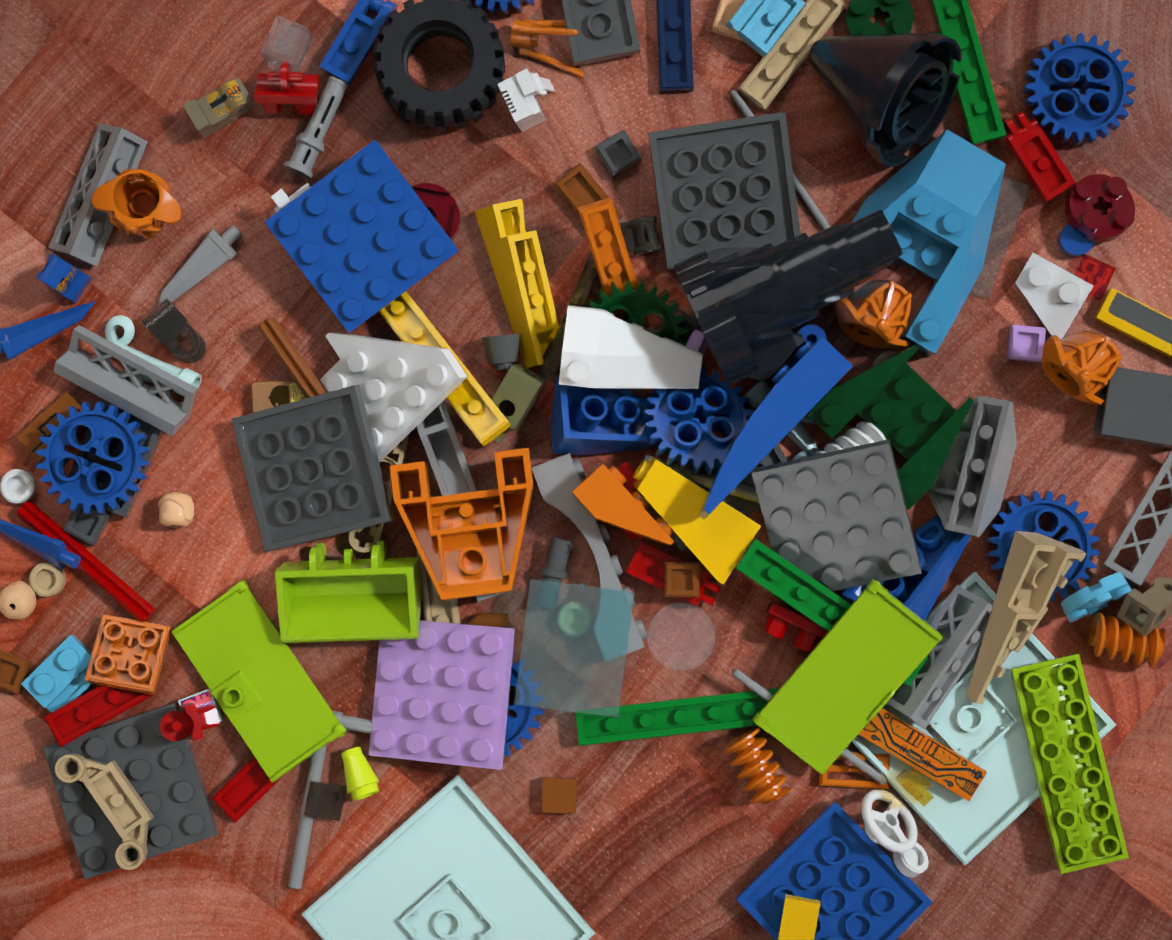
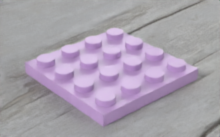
M420 621L419 639L379 640L372 714L373 729L370 736L369 756L497 770L503 769L515 629Z

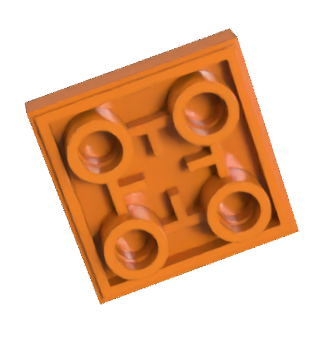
M102 614L85 676L86 683L155 695L172 631L171 627Z

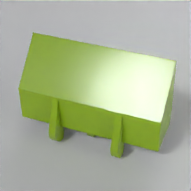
M383 540L377 541V545H373L371 559H354L353 550L345 549L344 560H327L325 544L316 543V547H311L309 561L284 562L275 571L281 643L419 639L422 599L420 557L388 558L387 545Z

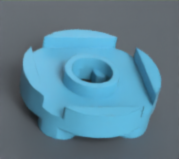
M1122 572L1104 577L1099 580L1100 583L1091 587L1086 586L1064 599L1060 605L1069 622H1074L1088 613L1090 616L1094 615L1096 612L1098 613L1107 608V602L1112 598L1116 601L1132 591Z

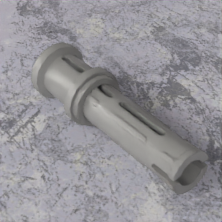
M328 77L327 84L305 132L297 135L295 139L297 145L291 159L284 163L283 167L299 177L311 180L313 176L311 170L318 154H323L325 144L323 139L348 88V84L338 78Z

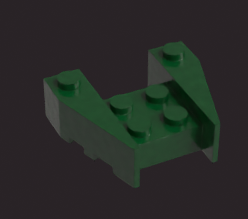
M915 344L833 387L807 414L832 439L857 413L867 423L870 422L883 433L886 440L889 439L890 444L906 459L897 468L908 510L933 486L974 401L968 395L954 408L910 367L906 361L918 350Z

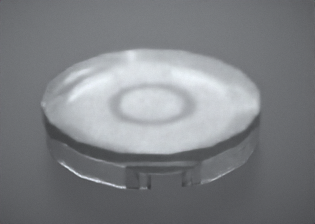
M672 603L661 608L652 617L647 629V644L653 657L663 666L675 671L691 670L702 665L711 655L715 645V628L710 617L700 607L690 603Z

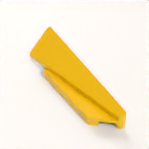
M522 199L493 204L476 210V218L513 333L520 334L519 351L523 364L526 368L542 365L544 362L542 357L550 342L556 339L560 327L537 231H525Z

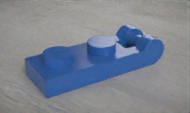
M358 0L321 62L320 69L351 86L378 40L377 33L381 25H387L389 22L388 16L394 9L397 10V4L390 0L386 2L383 0ZM370 9L378 13L374 20L366 16L367 11Z

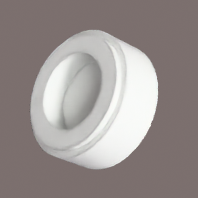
M14 469L2 477L0 491L7 501L23 504L26 501L32 500L35 496L37 482L35 477L28 471Z
M917 842L908 852H893V860L897 869L907 877H916L928 867L927 853Z

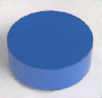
M1070 224L1066 225L1058 235L1059 248L1070 257L1084 255L1092 248L1094 242L1086 239L1087 235L1082 233L1079 228L1075 231Z

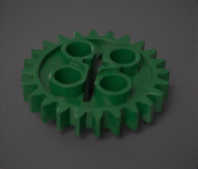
M626 278L623 288L619 289L614 282H611L612 292L607 294L603 289L599 288L598 291L601 299L599 301L592 298L588 299L591 308L603 309L610 313L616 309H623L627 312L623 321L630 324L635 323L643 327V330L662 338L666 337L684 346L687 344L686 339L679 336L687 333L688 329L686 325L678 324L685 319L682 311L674 312L679 306L677 300L667 302L669 292L666 289L657 295L658 287L654 282L648 289H645L642 279L638 280L636 287H631L628 278ZM657 314L660 316V320L655 326L647 327L643 325L646 316Z

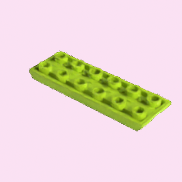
M1079 653L1012 668L1011 680L1055 862L1060 874L1128 859L1129 856Z

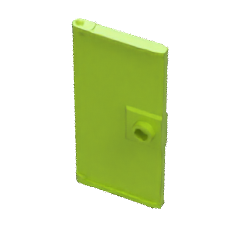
M872 579L865 590L761 711L754 716L753 721L757 726L770 733L823 775L862 729L891 699L897 689L941 641L943 636L890 594L879 581Z
M245 580L239 581L224 595L172 631V634L272 783L339 737H343L347 732L288 644L281 643L279 631Z

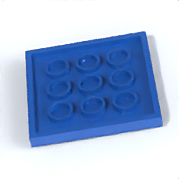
M376 139L264 222L348 333L352 332L459 251Z
M834 800L735 897L775 940H778L786 894L820 901L814 940H896L933 903L909 877L903 875L897 869L890 857L867 836Z

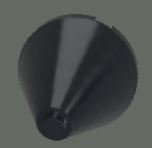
M939 32L826 36L816 41L810 50L813 69L870 156L889 167H895L907 162L909 157L904 154L913 145L919 149L926 145L945 117L960 76L952 73L954 60L962 61L960 46L954 39Z

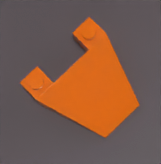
M529 448L494 452L498 489L431 497L428 470L424 461L390 466L394 502L442 601L512 591L534 489Z

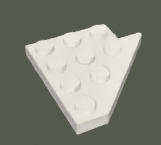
M339 332L326 335L340 360L320 381L327 392L360 385L379 461L384 459L467 378V375L451 351L446 348Z

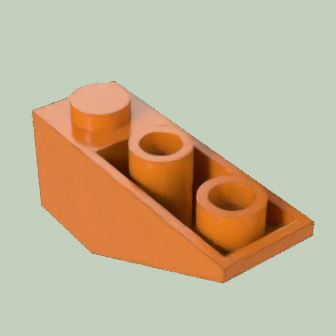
M602 464L572 491L573 496L596 520L668 546L674 542L670 537L674 533L672 528L661 517L656 521L646 511L650 507L649 503L637 491L631 495L622 485L627 480L613 465L608 469Z

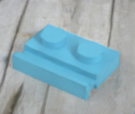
M745 0L725 26L736 31L738 37L764 57L806 3L803 0Z
M70 635L21 685L44 708H47L52 713L84 695L94 685L85 681L92 653L75 635Z

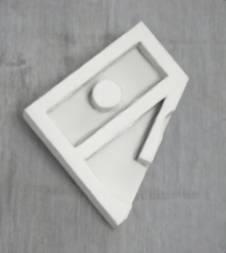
M1032 253L1015 282L1051 336L1057 335L1060 340L1064 337L1093 288L1092 284L1035 253Z

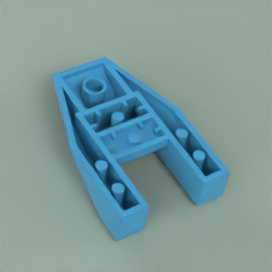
M945 130L865 199L851 222L853 223L878 210H882L894 231L903 253L896 259L935 281L900 339L911 341L910 346L915 344L920 352L929 357L937 352L983 269L1006 165L1004 162L949 130Z

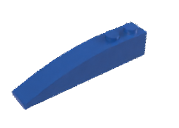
M822 337L815 345L809 341L795 355L799 359L792 369L785 365L772 378L776 385L746 421L730 446L711 483L699 513L703 520L853 367L826 339Z

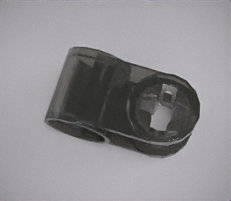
M645 216L619 223L629 258L653 255L664 250L663 245L658 242L655 224L658 222L656 216Z
M167 298L141 321L162 344L184 362L195 363L205 355V341L187 322V318ZM185 340L190 341L192 346L190 351L185 350L183 345Z

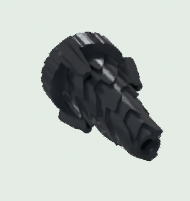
M878 210L853 223L834 225L809 237L806 232L775 247L772 246V243L757 248H722L709 252L705 250L675 264L674 268L727 383H735L746 377L764 381L772 376L796 354L799 348L806 345L802 334L792 332V328L820 316L818 310L851 295L854 292V287L874 277V274L891 265L903 253L883 211Z

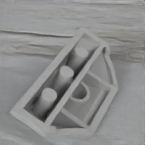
M977 396L974 399L933 486L928 490L930 499L942 520L941 522L945 530L980 537L1000 511L1017 445L1013 402Z

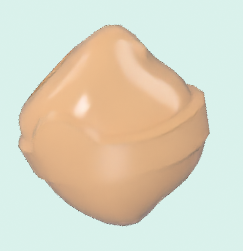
M171 492L163 495L159 500V522L162 525L171 528H183L192 523L195 507L190 495Z
M15 581L0 592V612L9 619H25L35 609V593L30 585L23 581Z

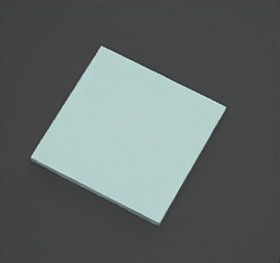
M976 572L971 573L959 585L993 606L996 593ZM950 594L929 612L925 622L929 625L931 624ZM962 597L954 609L955 616L965 615L973 603ZM950 628L939 631L943 638L936 646L947 643L951 637ZM1033 634L1030 635L1019 652L1012 650L1002 665V668L1005 670L1004 674L1000 679L993 677L985 691L984 697L986 700L983 704H975L966 697L979 654L978 650L925 729L915 724L890 705L885 704L883 707L987 771L970 801L965 800L926 775L912 774L911 769L913 767L859 734L852 741L963 865L968 864L1040 797L1011 680L1012 668L1055 659ZM931 656L928 657L918 674L928 671L932 665ZM911 685L901 687L894 700L905 705L912 694ZM1090 697L1101 740L1116 724ZM872 753L890 754V771L883 766V761H879Z
M459 775L452 779L301 914L323 940H589L595 934V931Z

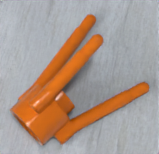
M524 19V21H513L510 45L511 47L519 48V55L535 58L579 77L585 75L584 71L532 49L533 46L539 47L541 35L577 36L578 30L553 28L566 26L565 19Z

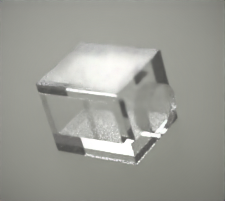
M276 15L261 50V54L268 62L267 66L275 71H280L281 62H290L291 72H298L311 42L312 35L308 27Z

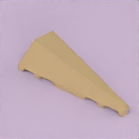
M1015 531L966 693L968 699L975 704H983L986 700L984 697L985 691L993 677L999 679L1005 672L1002 668L1003 663L1012 650L1019 652L1048 611L1046 605L1056 587L1064 588L1068 582L1064 577L1075 560L1083 561L1086 555L1085 552L1036 532Z

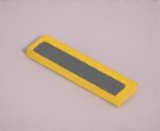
M1113 288L1108 289L1094 320L1172 359V318Z

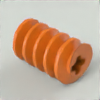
M1096 612L1092 616L1088 627L1086 645L1087 647H1090V645L1094 646V655L1096 657H1100L1104 648L1107 649L1108 659L1113 660L1119 651L1121 652V661L1127 663L1132 654L1137 666H1140L1146 657L1148 658V667L1154 669L1162 656L1166 634L1164 628L1159 630L1157 627L1147 636H1144L1124 621L1120 620L1118 622L1116 616L1109 615L1107 618H1104L1102 613Z
M756 727L730 741L724 753H736L737 756L730 765L731 767L741 765L743 767L736 777L738 779L749 778L750 781L743 787L744 792L753 790L756 792L749 802L751 804L761 803L763 805L783 797L792 788L790 786L780 787L785 782L786 776L784 774L773 775L780 765L777 761L767 762L774 753L771 749L760 750L767 740L765 737L754 738L761 729Z

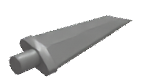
M235 225L229 227L222 235L214 228L207 234V237L161 291L156 314L237 254L231 245L242 233Z

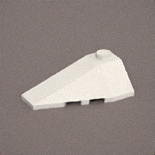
M568 305L559 384L587 388L698 389L703 354L671 339L661 338L643 330V327L635 323L630 324L616 318L614 314L606 310Z

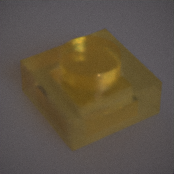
M904 769L895 777L923 807L934 798L928 791L932 785L919 771L911 774L907 769Z

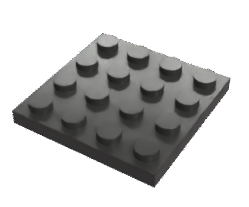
M785 112L648 132L667 269H674L675 264L705 250L709 252L722 248H757L772 243V246L775 247L801 234Z
M360 385L350 386L231 419L265 552L394 520Z
M889 439L752 470L751 474L772 551L829 590L837 591L867 585L872 579L882 582L922 573Z
M177 702L90 731L60 748L58 742L43 747L85 880L121 868L116 862L115 853L122 844V838L83 782L65 783L57 777L55 765L58 759L64 755L74 753L106 764L114 760L154 816L148 823V852L146 859L219 834L190 740L184 738L181 741L173 742L167 740L160 732L159 724L161 718L170 711H179ZM72 761L71 769L77 772L78 766ZM131 848L130 853L132 857L137 858V850Z

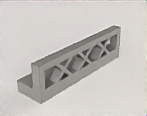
M99 123L48 248L70 255L90 265L98 266L114 225L109 222L107 212L98 211L94 208L91 202L92 195L96 188L116 178L123 170L137 169L148 141L121 127ZM108 134H110L107 145L103 148ZM96 169V172H95L93 178L90 179L91 176H92L93 171ZM83 200L82 206H81V208L78 210V207H79V205H80V202ZM71 231L67 243L64 246L63 244L65 242L67 234Z
M80 325L73 329L69 350L55 362L53 370L59 376L171 436L189 420L198 388ZM82 340L92 346L96 355H91L80 349ZM110 357L120 360L125 371L115 368ZM144 373L150 376L155 386L150 387L146 385L139 374ZM170 389L185 395L183 404L173 399L169 392Z
M1172 450L1103 563V566L1115 573L1122 572L1128 584L1134 588L1142 585L1172 534V502L1166 510L1156 512L1152 500L1156 491L1168 488L1172 497V476L1169 469L1172 465ZM1166 476L1168 484L1159 486L1163 478ZM1148 505L1150 513L1142 515ZM1163 515L1160 522H1158L1157 516ZM1152 518L1155 530L1151 537L1138 541L1134 528L1136 523L1140 520ZM1131 534L1133 543L1124 545L1127 538ZM1146 544L1141 552L1140 545ZM1134 547L1137 560L1130 571L1114 563L1120 550Z
M956 585L930 624L938 632L950 628L951 637L947 643L935 646L927 655V657L931 656L932 665L927 672L916 675L910 684L912 694L905 705L894 700L901 687L906 686L905 684H902L886 704L925 729L980 649L993 606L970 591ZM962 597L973 603L965 615L955 616L954 609Z

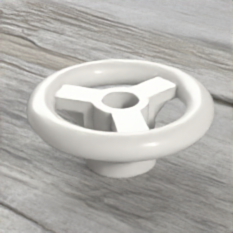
M877 789L868 792L863 798L861 805L864 829L867 836L873 842L882 845L892 852L905 853L910 851L915 846L918 836L916 822L910 810L897 796L888 791ZM876 800L889 803L887 810L883 813L872 810V804ZM898 813L906 825L907 838L899 827Z

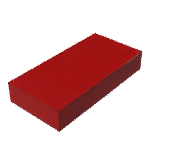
M254 756L212 799L236 823L283 777L272 783Z

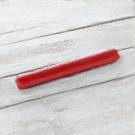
M26 501L17 510L18 517L37 533L64 542L68 551L81 557V562L77 568L138 621L145 622L152 616L155 611L152 605L70 534L64 531L63 528L33 502Z

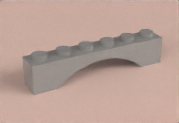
M444 399L417 426L442 496L475 492L477 488L449 408ZM503 593L476 596L478 602Z
M570 453L532 467V472L544 502L558 509L576 525L586 538L594 554L599 571L601 595L599 612L593 630L605 661L608 662L644 648L642 640L648 638L642 620H634L630 608L636 605L629 587L622 589L618 575L623 574L617 555L609 556L605 543L611 540L604 522L597 524L596 519L572 494V491L581 484L580 479L586 477L580 459L572 460Z

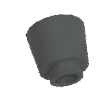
M520 334L482 337L488 364H493L494 370L510 369L514 362L519 361Z

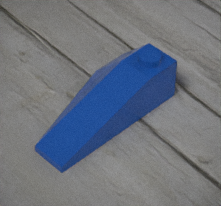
M560 374L557 376L550 418L552 454L591 455L658 449L659 444L648 445L649 437L652 434L644 433L643 431L645 423H647V421L643 420L644 411L647 410L645 407L647 399L632 394V390L627 388H587L560 385ZM672 405L677 411H686L683 408ZM686 435L679 436V438L684 442H693L692 439Z
M936 515L918 528L914 536L922 573L880 582L890 594L924 621L971 535L945 530L939 515ZM867 585L847 588L842 596L852 605Z

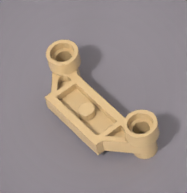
M74 753L59 758L55 765L57 777L65 783L83 782L122 838V844L115 853L117 864L125 870H133L141 866L148 852V823L154 816L114 760L106 764ZM72 761L78 766L77 772L71 769ZM131 848L137 850V858L132 857L130 853Z

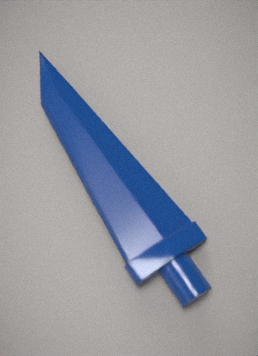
M96 301L0 329V354L5 352L8 360L16 358L21 353L83 320Z
M0 519V534L60 569H63L65 565L73 569L79 566L81 557L68 551L64 542Z

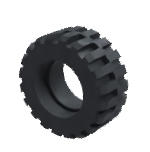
M413 0L404 2L405 9L400 13L394 9L388 16L389 24L387 26L381 25L377 33L379 42L375 43L373 48V56L375 58V63H373L374 73L387 104L393 111L396 110L400 118L409 124L412 121L416 123L419 129L428 131L429 127H435L437 132H447V127L456 126L457 130L467 127L466 122L471 119L477 122L484 116L483 111L486 108L491 109L495 104L496 94L501 92L497 84L504 81L505 59L503 46L494 23L488 21L487 14L480 7L476 10L472 8V3L469 0H460L459 2L454 0H423L416 4ZM448 36L464 43L470 51L472 58L470 73L464 81L452 89L445 91L426 90L416 85L409 75L408 59L412 51L421 42L431 37Z

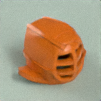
M146 169L123 170L116 178L96 188L91 199L94 208L98 211L107 212L109 222L123 231L125 235L134 234L143 236L145 239H152L162 230L164 223L176 224L181 218L180 205L171 196L170 185L160 176Z
M892 280L870 281L856 291L849 299L846 297L837 301L835 312L839 326L849 338L871 348L889 350L907 348L911 341L898 338L908 324L907 320L910 314L912 294ZM858 330H860V331L865 332V333H867V334H869V335H862V334H859V333H857V332H858Z
M1095 331L1078 332L1061 340L1057 335H1053L1044 343L1042 366L1048 379L1066 395L1084 403L1102 405L1105 400L1094 394L1108 384L1109 379L1113 376L1119 365L1120 359H1122V354H1119L1118 349L1108 336ZM1059 373V374L1062 375L1066 380L1059 378V377L1057 376V374Z

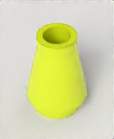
M355 747L342 752L347 794H351L353 801L378 793L379 788L377 784L380 781L363 755L361 747Z

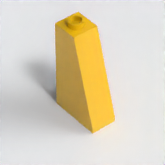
M651 456L648 462L643 460L633 475V478L636 479L633 486L672 528L675 534L710 574L724 585L761 525L724 501L703 520L699 513L708 491Z

